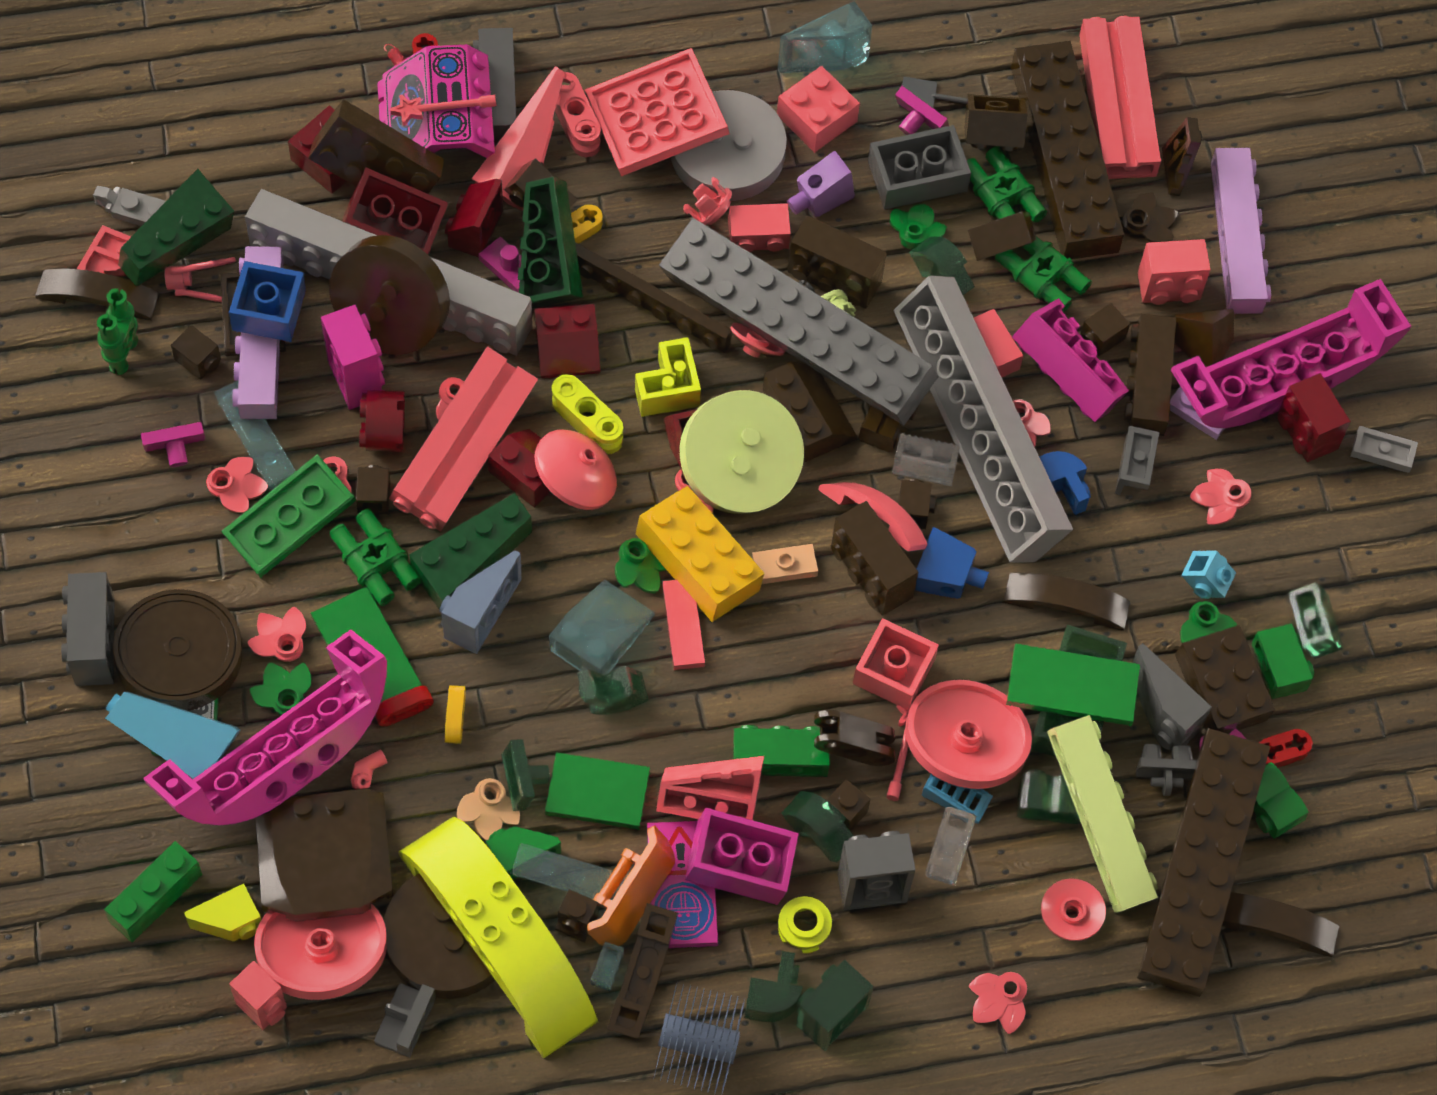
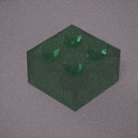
M845 959L838 967L834 964L831 965L821 977L823 982L816 989L812 987L807 989L798 1000L800 1005L796 1011L798 1013L796 1026L823 1051H826L866 1010L874 988Z

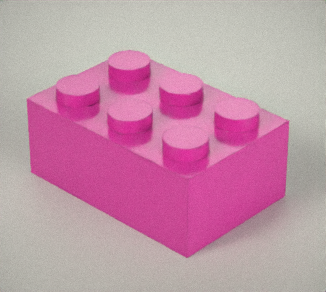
M352 305L321 317L327 361L349 410L360 406L362 393H367V390H382V386L385 385V379L381 372L384 368L379 357L382 356L379 343L376 338L371 340L369 334L371 328L366 315H360L356 305Z
M705 808L697 821L685 880L778 905L788 890L799 833Z

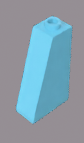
M123 692L121 696L116 693L106 707L109 714L105 719L168 761L170 759L193 779L218 762L241 731L235 726L130 692Z

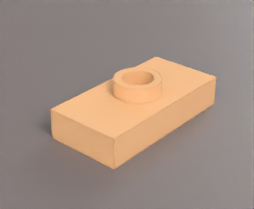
M813 544L752 552V559L765 573L762 584L818 576Z

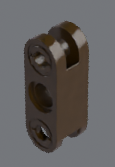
M824 710L814 714V723L820 727V735L814 738V747L816 749L872 766H887L895 762V750L885 746L895 741V730L892 727L836 710Z

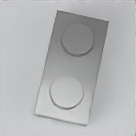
M1359 426L1351 457L1409 473L1412 469L1418 442Z

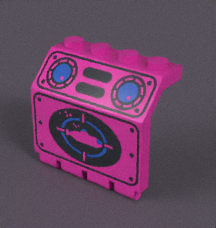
M467 44L426 46L383 74V79L378 82L379 120L433 153L440 149L467 148L486 158L495 153L492 107L481 108L480 106L426 111L422 112L423 119L411 118L406 126L402 125L401 116L391 115L390 108L400 105V95H403L409 101L420 97L421 105L479 99L480 96L491 95L487 54Z

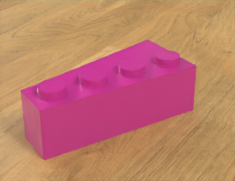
M1058 298L1032 313L1012 338L1018 343L1019 348L1023 352L1029 354L1039 364L1041 371L1049 375L1059 385L1060 390L1078 404L1082 413L1096 422L1107 415L1129 390L1108 362L1097 358L1096 346L1091 340H1084L1077 331L1080 325L1074 317L1069 319L1062 311L1065 305Z

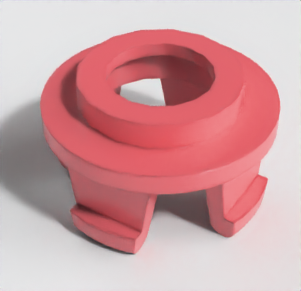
M712 177L711 182L718 193L703 183L693 191L694 196L698 200L695 205L700 212H697L688 204L683 206V210L687 215L690 214L693 218L708 226L719 220L731 204L732 191L729 188L724 189L715 177Z

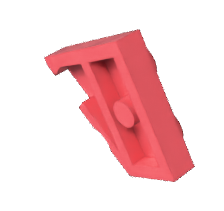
M102 225L77 269L113 276H127L118 266L120 249L131 236Z

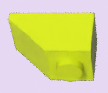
M244 884L184 912L190 929L230 941H236L240 938L241 940H246L255 936L261 921V916Z

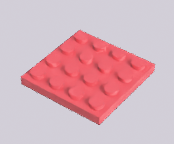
M692 48L585 89L587 98L600 124L601 131L621 177L730 134Z

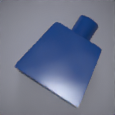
M933 527L927 541V547L924 549L917 567L919 573L915 591L958 599L961 598L966 584L983 589L989 572L973 567L977 551L973 547Z

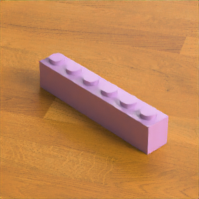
M1216 148L1211 161L1226 308L1233 309L1234 314H1262L1266 302L1271 300V287L1269 284L1266 285L1265 277L1268 274V261L1263 259L1262 251L1265 249V236L1260 234L1259 226L1262 224V210L1257 209L1256 203L1259 200V185L1254 184L1256 160L1251 159L1250 148Z
M245 246V258L239 259V274L241 273L244 261L283 268L282 248ZM241 332V336H236L235 352L240 354V362L234 363V380L239 381L238 389H233V407H238L240 419H277L280 340Z

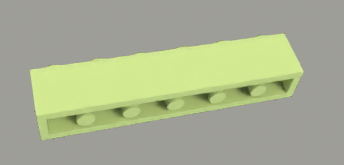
M1090 715L1048 730L1049 739L1114 912L1123 911L1158 898L1156 894L1158 890L1157 881L1153 873L1147 870L1144 862L1147 859L1145 849L1141 842H1137L1133 832L1135 823L1130 812H1126L1123 806V790L1117 781L1114 782L1110 771L1113 767L1109 754L1102 750L1099 742L1101 732L1097 723L1092 721Z

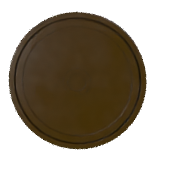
M377 235L362 239L354 244L338 260L331 273L329 293L334 311L356 305L359 314L366 315L371 331H369L371 340L377 339L382 353L403 355L423 348L440 331L447 319L450 297L448 286L441 270L427 253L404 239L387 235Z
M185 589L166 590L140 600L123 616L114 636L115 666L119 679L125 689L130 693L186 711L198 709L217 698L219 699L229 690L240 671L242 647L237 622L223 604L201 592Z
M420 873L404 883L391 899L384 917L387 934L386 952L390 964L397 975L407 985L419 991L422 984L434 988L436 998L443 999L469 996L495 981L494 977Z

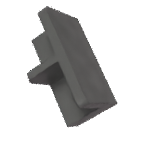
M1129 426L1124 442L1115 494L1121 495L1124 485L1148 490L1159 432Z
M399 984L391 1003H387L384 1008L385 1017L374 1039L375 1044L410 1058L435 1003V989L422 984L419 991L407 985Z

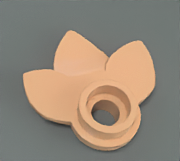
M488 778L480 781L475 787L474 792L463 796L457 808V818L463 822L474 821L476 832L487 841L492 833L502 828L503 823L518 825L520 810L517 803L506 796V790L502 783ZM484 792H492L494 795V799H487L485 797Z

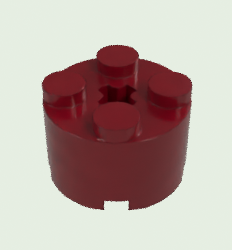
M367 390V393H362V399H360V418H366V423L361 422L359 447L366 448V451L403 452L405 391Z

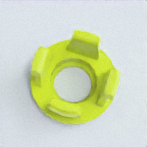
M808 896L797 897L787 902L781 909L778 919L780 939L783 943L788 942L790 945L802 949L803 954L819 950V945L828 938L831 932V914L828 908L818 899ZM806 910L815 913L818 921L815 928L810 931L799 930L794 924L796 913Z

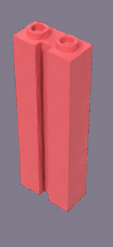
M1120 16L1114 22H1106V18L1100 17L1083 19L1079 36L1089 108L1108 178L1157 177L1161 158L1140 17Z
M488 346L389 497L397 509L404 513H412L420 518L419 521L425 527L432 530L442 531L488 459V455L493 451L538 381V378L519 366L515 368L507 363L508 359Z

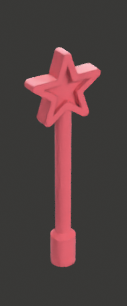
M400 95V105L390 108L391 115L401 116L402 125L406 126L411 118L423 119L422 112L480 106L481 108L495 107L496 98L495 95L480 96L479 99L421 105L420 97L409 101L403 95Z
M897 705L896 708L903 714L898 722V726L901 727L906 725L909 711ZM905 731L893 781L889 783L886 796L887 799L892 801L899 800L902 788L900 782L909 748Z

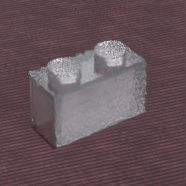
M902 433L899 437L892 474L952 486L960 447L958 444L955 446L952 443L947 444L946 441L941 443L940 440L936 442L932 439L930 441L928 438L923 439L922 436L917 438L916 435L912 437L910 434L906 436Z
M952 807L945 808L925 872L928 878L956 885L976 820L974 814Z

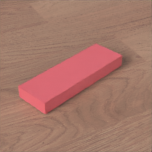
M678 580L663 581L662 586L674 670L705 667L697 602Z

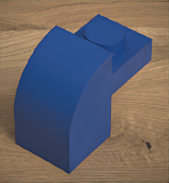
M1056 451L1039 456L1055 492L1062 490L1074 515L1086 511L1089 498L1091 497L1089 487L1083 481L1087 470L1086 465L1078 457L1067 452Z

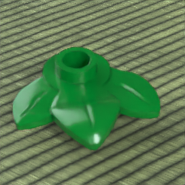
M917 204L911 207L909 212L895 208L890 214V225L899 232L901 244L907 249H920L927 240H938L946 232L947 226L934 222V211L926 204Z
M638 538L626 540L619 548L620 560L615 565L617 581L624 588L635 583L644 592L657 593L660 588L659 572L666 571V569L651 553L644 541Z
M1208 601L1198 602L1190 609L1189 620L1181 626L1180 640L1181 643L1237 626V624L1230 616L1220 614L1218 608L1213 603ZM1199 615H1205L1208 621L1203 620Z
M269 662L263 674L264 684L250 688L251 696L257 705L263 708H272L279 715H283L304 700V695L311 687L310 671L305 663L297 665L289 673L282 667ZM288 699L294 701V704L291 706L283 705L284 701Z

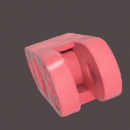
M565 72L567 77L563 79V82L570 85H561L559 93L561 100L560 104L556 105L555 113L574 152L581 157H592L599 152L601 147L600 124L577 77L572 73Z

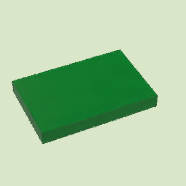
M556 752L545 815L640 830L650 767Z

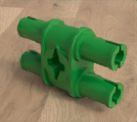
M999 146L991 148L985 156L986 160L996 171V174L992 176L986 174L975 158L967 160L971 171L970 182L974 186L973 193L982 200L988 209L989 215L1001 219L1016 214L1011 207L1021 205L1025 212H1030L1033 223H1037L1045 218L1047 210L1036 197L1035 187L1028 183L1020 172V167L1012 164Z
M1037 236L1036 240L1033 241L1034 243L1021 246L1032 255L1029 260L1024 261L1012 250L995 256V260L1013 274L1014 281L1016 283L1020 282L1034 294V298L1044 299L1047 303H1051L1059 298L1065 305L1062 309L1063 313L1072 304V299L1054 284L1062 280L1079 295H1083L1092 284L1090 279L1074 267L1071 258L1067 259L1053 247L1051 242H1043Z
M115 288L111 289L107 294V301L110 306L106 314L101 315L97 320L99 329L97 341L101 347L102 358L109 363L110 371L114 374L117 371L118 375H122L127 372L129 367L126 358L130 349L135 348L138 344L136 335L138 322L134 317L135 310L133 305L127 301L126 292L121 290L119 294V290Z
M365 509L356 516V522L368 537L363 542L357 543L344 524H339L330 531V537L343 553V563L350 567L357 577L358 584L362 585V587H367L380 606L387 605L395 597L394 592L382 577L387 572L393 571L407 591L414 589L420 584L421 578L408 562L407 551L402 550L394 539L391 529L384 528L371 509Z

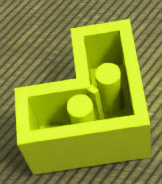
M689 338L659 342L658 362L660 369L635 374V393L641 417L700 407L701 387Z

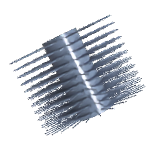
M710 994L703 1022L697 1021L701 1002L697 1018L692 1020L691 1014L694 1001L690 1017L687 1019L684 1018L687 1001L683 1016L679 1017L677 1016L679 1004L676 1016L670 1014L673 1004L672 999L669 1014L666 1013L658 1044L661 1047L658 1061L662 1047L668 1048L665 1062L668 1050H674L671 1067L675 1051H681L676 1071L677 1076L682 1052L688 1053L682 1076L683 1081L689 1054H693L694 1060L689 1077L690 1081L696 1055L701 1056L696 1077L697 1082L703 1057L708 1058L702 1082L703 1087L709 1060H715L708 1092L716 1061H721L715 1093L723 1062L728 1063L722 1089L723 1094L730 1064H733L740 1037V1031L738 1030L745 999L736 1030L731 1028L737 1001L730 1028H725L731 996L723 1027L718 1026L723 1000L717 1023L712 1025L711 1021L716 999L710 1023H704Z

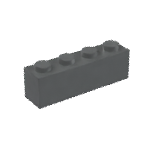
M513 28L478 29L479 40H473V48L488 55L491 95H495L496 106L492 107L494 141H500L516 120Z

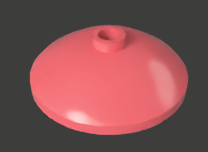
M562 429L549 432L537 444L534 456L537 472L545 486L558 499L570 506L583 510L599 509L612 499L617 488L616 472L607 453L594 440L581 433Z

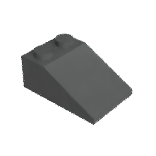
M1142 643L1138 646L1132 662L1140 664L1137 694L1157 742L1163 748L1172 751L1174 746H1186L1201 732L1212 707Z

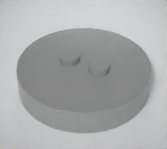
M713 91V96L730 134L672 156V165L679 178L693 191L703 183L718 193L711 182L712 177H715L724 189L729 188L732 191L730 201L753 197L774 183L783 168L787 141L785 127L776 111L760 98L741 91Z

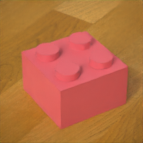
M820 66L778 96L777 114L815 153L857 123L860 103L823 66Z
M1205 239L1146 243L1138 270L1142 303L1161 305L1173 301L1190 303L1201 300L1210 273Z
M882 618L855 669L853 684L909 711L936 660L939 644Z

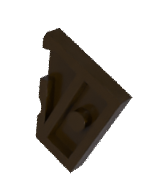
M1186 117L1162 147L1168 195H1181L1201 145L1202 133L1199 130L1197 118Z

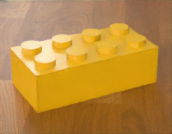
M688 485L639 516L636 529L638 538L647 544L651 553L675 580H678L711 622L717 620L760 591L765 573Z

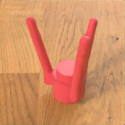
M230 257L186 266L165 267L167 290H175L176 297L189 296L222 303V296L188 290L186 287L192 286L191 272L235 263L236 258Z

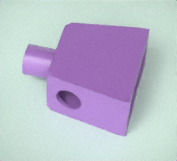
M834 151L798 177L799 193L789 198L787 203L795 215L809 208L815 217H819L855 197L851 171L837 152Z

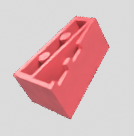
M764 756L665 768L660 784L656 811L699 819L705 808H710L753 820Z

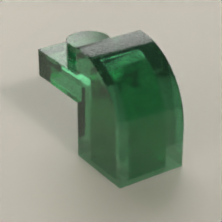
M931 236L909 252L922 277H954L962 295H965L975 287L964 267V264L967 263L965 257L948 239Z
M623 666L606 675L588 668L577 673L580 683V696L584 702L589 704L591 714L608 715L623 712L649 701L642 672L628 666Z
M801 791L781 812L795 832L799 833V836L813 839L831 862L837 863L841 859L844 841H848L849 838L854 836L843 823L846 820L844 815L830 802L814 793Z
M782 951L777 982L751 977L745 1019L777 1022L787 1018L795 1011L799 1005L803 986H797L800 965L794 964L795 953Z

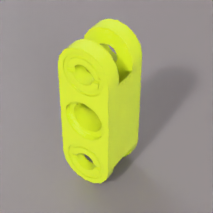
M566 374L557 377L552 384V404L554 409L575 430L594 440L607 454L619 451L623 444V423L621 419L575 376ZM584 412H590L594 415L586 417L581 414Z

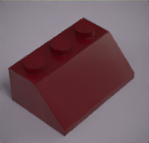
M365 168L342 221L375 235H387L404 239L429 254L448 202L369 168Z

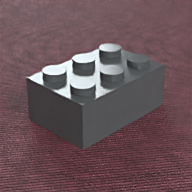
M954 125L870 143L868 164L884 210L968 191L971 171Z
M107 572L68 574V585L62 588L64 605L67 604V614L62 615L63 633H66L67 643H62L61 646L62 662H66L67 675H72L76 686L114 684L115 598Z
M888 831L881 834L880 837L868 838L866 835H856L849 838L848 841H844L837 874L843 911L907 903L915 874L909 833L900 834L898 831Z

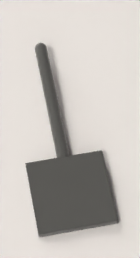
M903 77L902 86L932 108L934 99L967 104V98L937 94V82Z

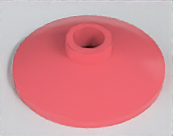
M733 323L730 327L734 335L745 345L743 351L753 357L759 358L761 353L772 356H782L785 353L784 350L743 324Z
M1074 878L1064 879L1054 883L1046 891L1041 903V914L1047 928L1056 936L1069 941H1082L1092 937L1099 931L1105 920L1106 906L1100 892L1090 883ZM1069 909L1075 910L1077 917L1070 918L1066 911Z

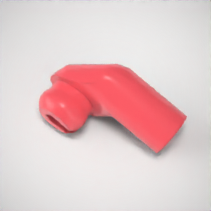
M381 749L354 764L351 775V784L354 789H368L371 785L373 771L388 763Z

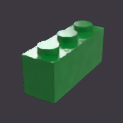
M744 725L740 728H734L733 760L764 756L761 776L828 777L829 753L814 747V738L820 735V727L808 726L804 729H790L788 726L779 725L772 727V729H762L755 725Z
M174 841L104 909L109 922L133 943L202 876L198 861Z

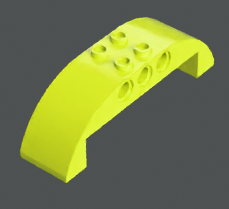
M452 817L398 852L414 876L420 873L524 1020L526 1035L543 1058L598 1022L589 997L562 949L495 855L466 823L456 817Z

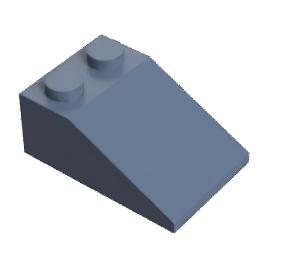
M511 552L458 586L452 596L447 595L440 607L444 639L475 654L478 653L522 580L521 555L519 552Z

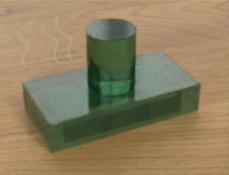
M523 739L510 740L501 756L513 811H525L535 797L532 784H547L550 772L547 765H528Z

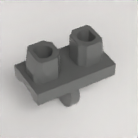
M1145 744L1136 767V778H1151V786L1162 787V795L1170 796L1172 787L1183 788V780H1192L1197 760H1193L1190 746H1174L1172 749V759L1161 758V746L1158 744Z

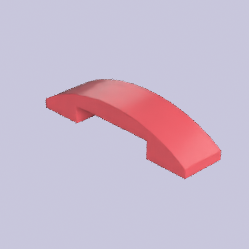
M849 482L822 484L819 486L818 490L839 505L861 504L867 501L877 516L890 525L888 531L899 546L908 552L926 549L928 543L919 526L906 510L884 493L862 484Z

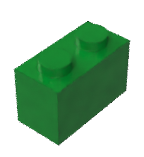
M1293 624L1258 631L1251 645L1271 698L1276 699L1307 691L1314 678V669L1309 660L1306 661L1303 653L1304 644L1302 637L1299 633L1295 632Z

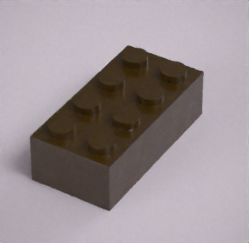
M342 99L313 140L308 158L357 187L365 168H369L429 194L441 178L444 159L345 99Z

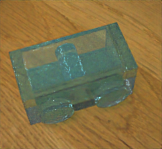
M608 942L604 943L591 977V985L611 991L624 956L623 947Z

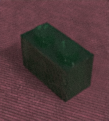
M1317 582L1288 592L1302 647L1314 659L1342 650L1343 645L1329 594Z

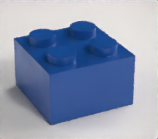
M244 261L229 310L232 331L291 342L306 292L304 272Z

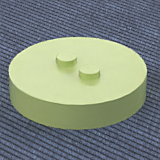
M731 391L708 400L689 418L680 441V463L689 486L706 504L727 513H752L777 504L792 490L803 466V439L795 419L777 400L756 391Z

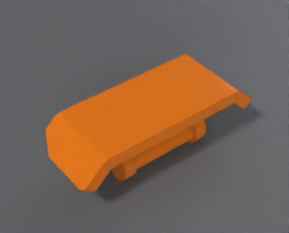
M655 825L647 829L649 843L641 856L625 848L621 854L622 858L599 894L596 893L593 898L606 911L602 918L587 924V931L601 946L615 948L623 945L628 940L643 916L646 904L651 903L675 864L674 851L668 839ZM632 864H634L633 869L627 876L626 880L622 884L613 900H610L614 895L615 891L617 890V888L619 887V885L621 884L622 880L626 876L627 872L631 868Z

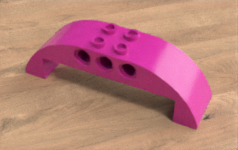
M1379 279L1355 289L1348 307L1208 367H1205L1200 357L1196 356L1173 366L1171 371L1205 425L1213 428H1230L1244 425L1278 412L1288 387L1316 374H1322L1330 389L1348 380L1388 352L1407 334L1411 325L1382 280Z
M349 630L326 647L338 673L329 682L193 780L169 759L143 778L144 781L177 813L202 824H236L253 819L272 810L332 767L360 740L370 726L384 693L387 676V660L385 656L354 631Z

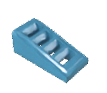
M930 774L923 788L922 796L979 824L993 795L983 789L963 788L947 782L944 783L940 790L936 788L940 779ZM951 785L956 787L952 797L947 794ZM965 791L969 794L962 804L958 800L962 792ZM974 797H977L980 799V801L978 802L975 810L973 811L969 808V806L971 805Z

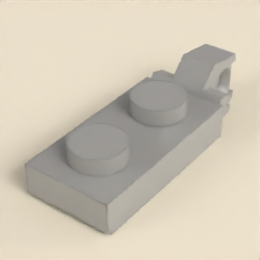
M97 186L93 194L95 204L105 207V211L110 213L112 218L142 226L166 202L165 200L125 188L121 189L120 187H115L112 190Z

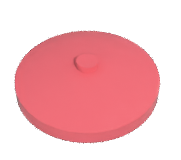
M950 680L932 685L916 697L907 716L905 734L913 756L929 773L955 786L985 789L1008 782L1022 770L1032 745L1031 729L1027 718L1019 707L1006 705L1007 695L1001 691L975 681Z
M371 904L372 909L363 914L305 921L286 919L285 914L269 910V913H266L260 921L255 934L254 947L257 964L281 986L283 993L307 1000H325L340 997L363 986L381 967L387 951L385 923L380 912L373 904Z

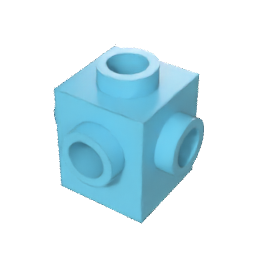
M1193 551L1181 576L1194 589V593L1204 599L1225 598L1236 572L1227 563V559L1220 555L1218 551Z

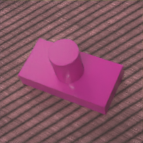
M901 86L895 94L897 103L910 112L899 125V129L904 134L916 133L923 123L932 129L949 126L946 117L905 87Z
M499 237L479 253V260L509 288L519 293L520 280L517 279L518 268H521L522 256L514 245L508 244L503 238Z
M202 422L141 433V439L145 452L166 448L170 467H180L188 464L184 444L204 441L205 435Z

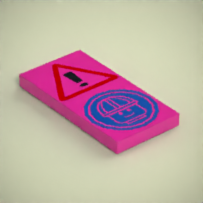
M697 821L647 823V829L655 825L668 839L675 855L673 868L651 901V905L678 913L669 948L718 946L715 888L685 880Z

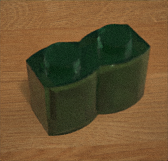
M1037 769L1022 773L1018 786L1017 817L1036 821L1049 820L1061 824H1080V819L1063 773L1055 777Z

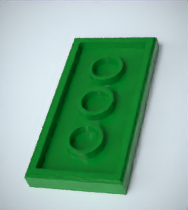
M317 454L221 532L261 578L353 504L356 498Z
M367 587L311 612V618L327 646L349 630H352L385 656L387 660V676L381 702L412 688L422 686Z
M1015 643L1006 705L1081 718L1090 715V718L1093 720L1132 726L1140 664Z

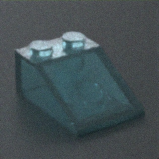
M853 1L784 34L780 40L778 70L780 73L813 72L820 66H823L827 71L846 70L852 66H859L869 56L872 24L856 2Z
M604 580L575 605L549 635L550 651L601 684L655 616V612Z

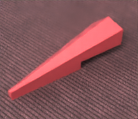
M556 66L495 147V153L487 157L472 177L475 183L496 178L502 180L503 200L521 211L524 209L511 201L509 194L504 188L528 162L536 158L540 163H544L554 126L553 116L556 105L560 104L561 100L559 95L563 79L567 77V74Z

